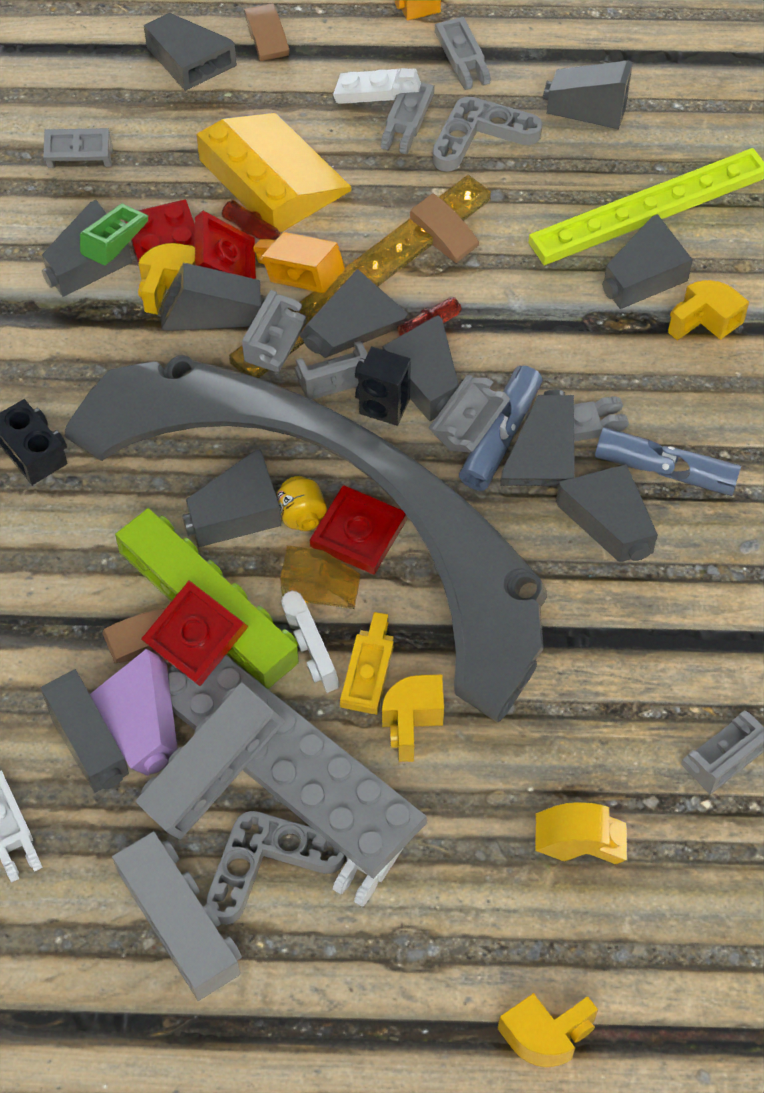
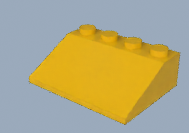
M276 113L221 119L196 134L199 160L274 236L351 191V186Z

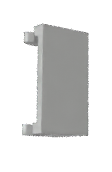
M109 128L44 130L43 158L48 168H55V161L103 160L105 167H112L110 154H113V144Z
M270 290L242 340L244 361L279 373L306 324V316L293 312L288 308L299 311L302 304Z
M361 341L354 342L356 349L353 350V353L306 366L303 358L296 359L295 373L305 397L313 400L357 387L358 379L355 378L356 366L360 358L365 359L367 356L363 343Z
M467 375L430 425L429 429L450 451L473 452L509 402L510 398L505 392H495L489 389L493 383L492 380L474 378L471 375Z
M744 710L728 726L696 751L693 750L682 759L681 765L711 795L764 752V727L750 713Z

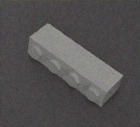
M241 682L236 688H232L224 695L221 705L210 717L205 718L198 724L194 736L186 745L173 752L168 760V765L158 776L151 778L144 785L142 794L135 802L167 833L181 840L286 720Z
M153 831L112 856L118 874L197 1001L205 998L240 975L238 960L242 956L230 936L223 940L216 927L221 925L217 915L209 904L203 907L195 896L200 892L199 888L188 871L181 874L175 865L179 858L168 840L161 843Z

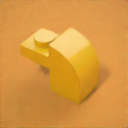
M176 243L162 244L150 249L141 257L138 262L141 276L138 296L143 300L146 313L158 315L166 291L170 288L182 264L195 265V247Z
M713 280L694 282L687 286L684 301L678 303L671 311L668 333L678 341L702 324L721 340L744 323L749 301L725 283Z
M442 674L406 677L395 683L388 690L383 700L382 727H390L391 748H398L399 762H414V727L443 726L444 697Z
M583 802L556 805L536 813L535 851L564 862L584 854H589L613 864H618L627 860L626 823L610 817L609 807Z
M532 993L500 1016L498 1030L514 1052L526 1062L540 1067H555L572 1060L575 1047L570 1039L572 1038L577 1043L594 1030L595 1026L592 1023L595 1021L598 1009L587 996L554 1020L536 995Z

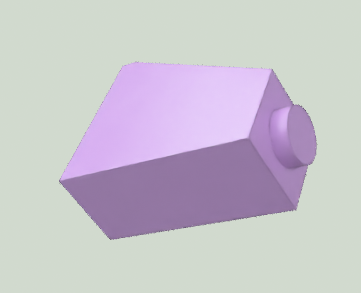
M145 649L94 690L90 696L129 767L149 776L167 766L170 756L177 750L167 664L162 657Z

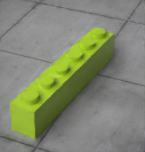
M147 508L115 533L119 553L170 601L176 597L190 580L248 626L227 655L267 689L272 687L299 664L298 642L294 636L286 629L281 631L273 624L269 613L263 607H255L249 602L244 590L236 583L230 584L223 577L220 568L212 560L206 562L199 555L196 546L191 540L186 537L184 539L180 538L166 517L163 515L158 517Z

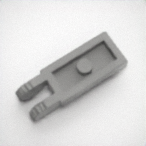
M461 17L435 24V34L455 73H458L459 81L464 90L472 89L473 80L469 70L476 68L477 77L481 84H490L491 77L484 61L485 57L465 18Z
M421 82L419 92L400 93L397 95L386 120V128L381 139V149L388 150L390 148L394 134L397 132L403 134L399 144V151L402 154H408L412 146L413 137H416L434 95L435 85Z
M612 396L610 398H601L596 403L592 401L574 404V442L600 437L603 427L622 431L628 427L629 421L625 414L614 415V413L622 410L623 403L621 398ZM601 416H606L605 418H603V419L600 421V418H599V417H601Z

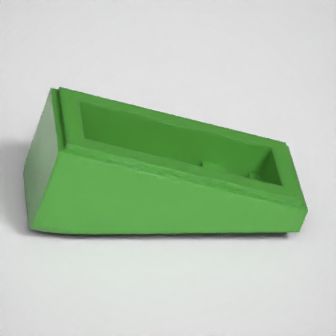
M121 203L80 233L81 254L106 266L148 222V216Z

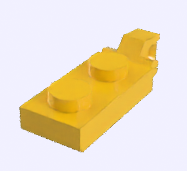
M374 612L369 632L361 630L360 634L356 635L340 698V708L378 714L394 648V636L386 635L389 625L387 622L388 614Z

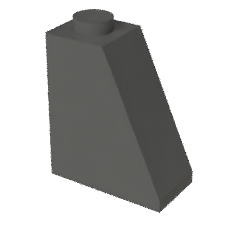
M172 13L163 15L144 25L147 49L184 91L237 66L235 43L216 32Z
M620 61L557 69L553 81H547L544 89L543 99L548 100L547 114L619 130L626 110L633 62Z
M97 200L90 202L42 254L45 268L42 269L43 277L50 288L54 286L57 288L62 297L132 263L129 243L106 266L81 254L80 233L107 214Z
M658 214L652 216L606 265L605 278L602 283L603 290L609 299H613L619 309L685 283L689 279L693 259Z
M183 263L161 303V329L174 331L249 327L264 302V296L260 295V280Z
M357 269L310 320L299 336L304 340L309 350L327 358L354 347V342L361 341L364 343L396 330L408 313Z
M439 315L382 346V350L411 358L410 399L429 421L434 420L459 387L443 320Z
M548 390L544 392V395L537 396L504 466L500 478V486H558L560 481L574 478V395H565V392L561 390Z
M261 449L253 451L186 499L188 513L182 515L187 535L194 534L198 548L281 526L280 506Z
M627 464L559 482L556 498L558 507L618 562L627 560L639 561L653 554L658 534Z
M76 669L40 687L52 722L94 793L101 789H110L118 785L123 780V777L129 774L124 756Z

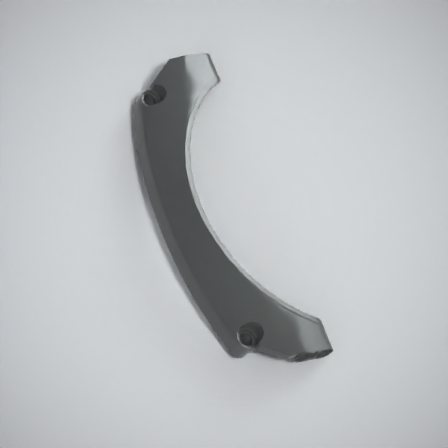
M178 355L172 358L165 368L154 361L108 370L97 385L89 391L69 420L65 429V437L100 461L133 443L161 434L192 428L232 426L277 432L315 444L348 461L373 479L397 502L412 521L427 546L442 580L452 616L455 639L454 691L456 696L496 722H500L506 716L532 677L537 667L536 659L544 649L541 606L547 598V590L539 576L536 575L502 535L477 510L441 479L383 438L330 408L273 383L215 365L195 361L185 355ZM191 370L189 374L182 377L186 371ZM527 583L537 585V590L532 597L522 598L519 596L523 585Z

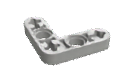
M463 97L455 104L433 147V165L445 172L457 169L477 131L518 144L533 145L541 139L542 121L538 116L475 97ZM470 111L467 120H465L464 114H467ZM499 117L505 119L506 122L494 124L490 120ZM455 130H460L465 132L466 135L463 137H454L450 133ZM449 147L452 148V154H449L447 157H445L449 151Z
M245 812L234 823L206 902L214 910L220 924L228 925L240 919L244 912L264 856L319 873L331 874L342 868L345 862V855L312 827L260 812ZM255 824L258 825L259 833L261 834L255 833L252 836L250 851L244 847L246 844V833L243 829H250ZM286 834H295L301 839V844L296 850L285 851L278 845L280 838ZM308 840H313V849H309L308 857L304 856L307 852ZM327 846L333 847L334 855L336 856H330L328 861L321 860V853L319 851H325ZM242 858L250 863V869L245 875L234 876L229 873L228 865L234 859ZM228 884L234 887L231 893L234 907L228 906L225 912H221L216 901L225 900Z

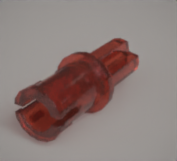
M235 200L228 201L223 207L222 217L241 228V231L248 235H253L259 240H276L281 235L276 227L261 219L260 213L247 210Z
M449 297L431 309H421L419 315L397 326L398 334L401 336L437 315L445 323L459 315L462 307L455 297Z

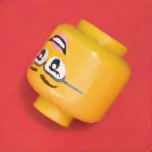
M302 476L289 478L282 483L281 488L276 494L282 522L288 528L300 531L313 530L327 512L326 502L320 486L314 480Z

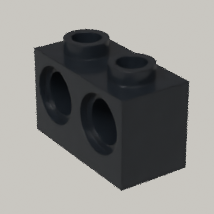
M371 346L366 358H360L355 370V378L358 379L355 398L359 399V414L392 425H399L410 401L411 358Z
M23 399L0 412V447L31 485L36 484L68 464L64 452L67 449L64 438L57 430L52 432L48 428V421L38 407L33 409Z

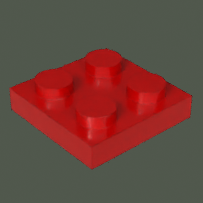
M186 199L138 210L148 216V222L131 239L137 262L147 251L162 244L176 243L195 247V223Z
M204 210L195 217V265L256 279L255 252L253 249L255 238Z
M343 485L309 539L310 547L375 575L406 523L407 515L401 509Z
M189 580L141 640L197 685L201 686L246 631L248 626Z

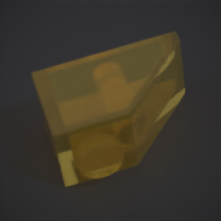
M287 546L280 576L282 596L288 593V591L291 592L293 590L300 593L306 603L355 609L361 574L324 550Z

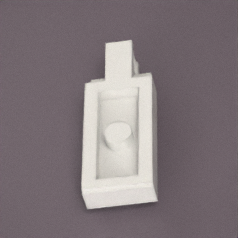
M401 68L340 73L333 96L338 104L395 100L396 95L400 93L419 92L421 81L416 69Z

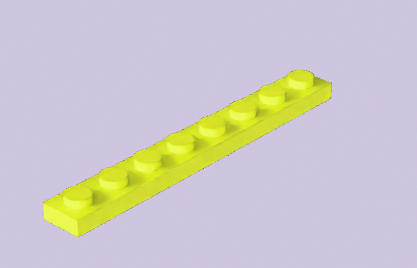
M750 148L529 234L528 243L545 266L639 229L652 216L657 214L661 219H664L764 179V161L754 148Z

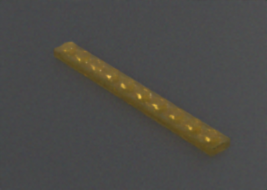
M466 175L441 194L439 198L464 221L491 200V191L470 175ZM408 219L347 265L345 270L325 293L313 291L299 302L302 304L299 311H294L291 308L289 310L306 316L305 328L310 320L357 269L378 287L433 245V236L411 219ZM300 336L289 355L304 344V340ZM243 345L229 355L230 364L243 374L259 379L269 371L268 369L245 362Z

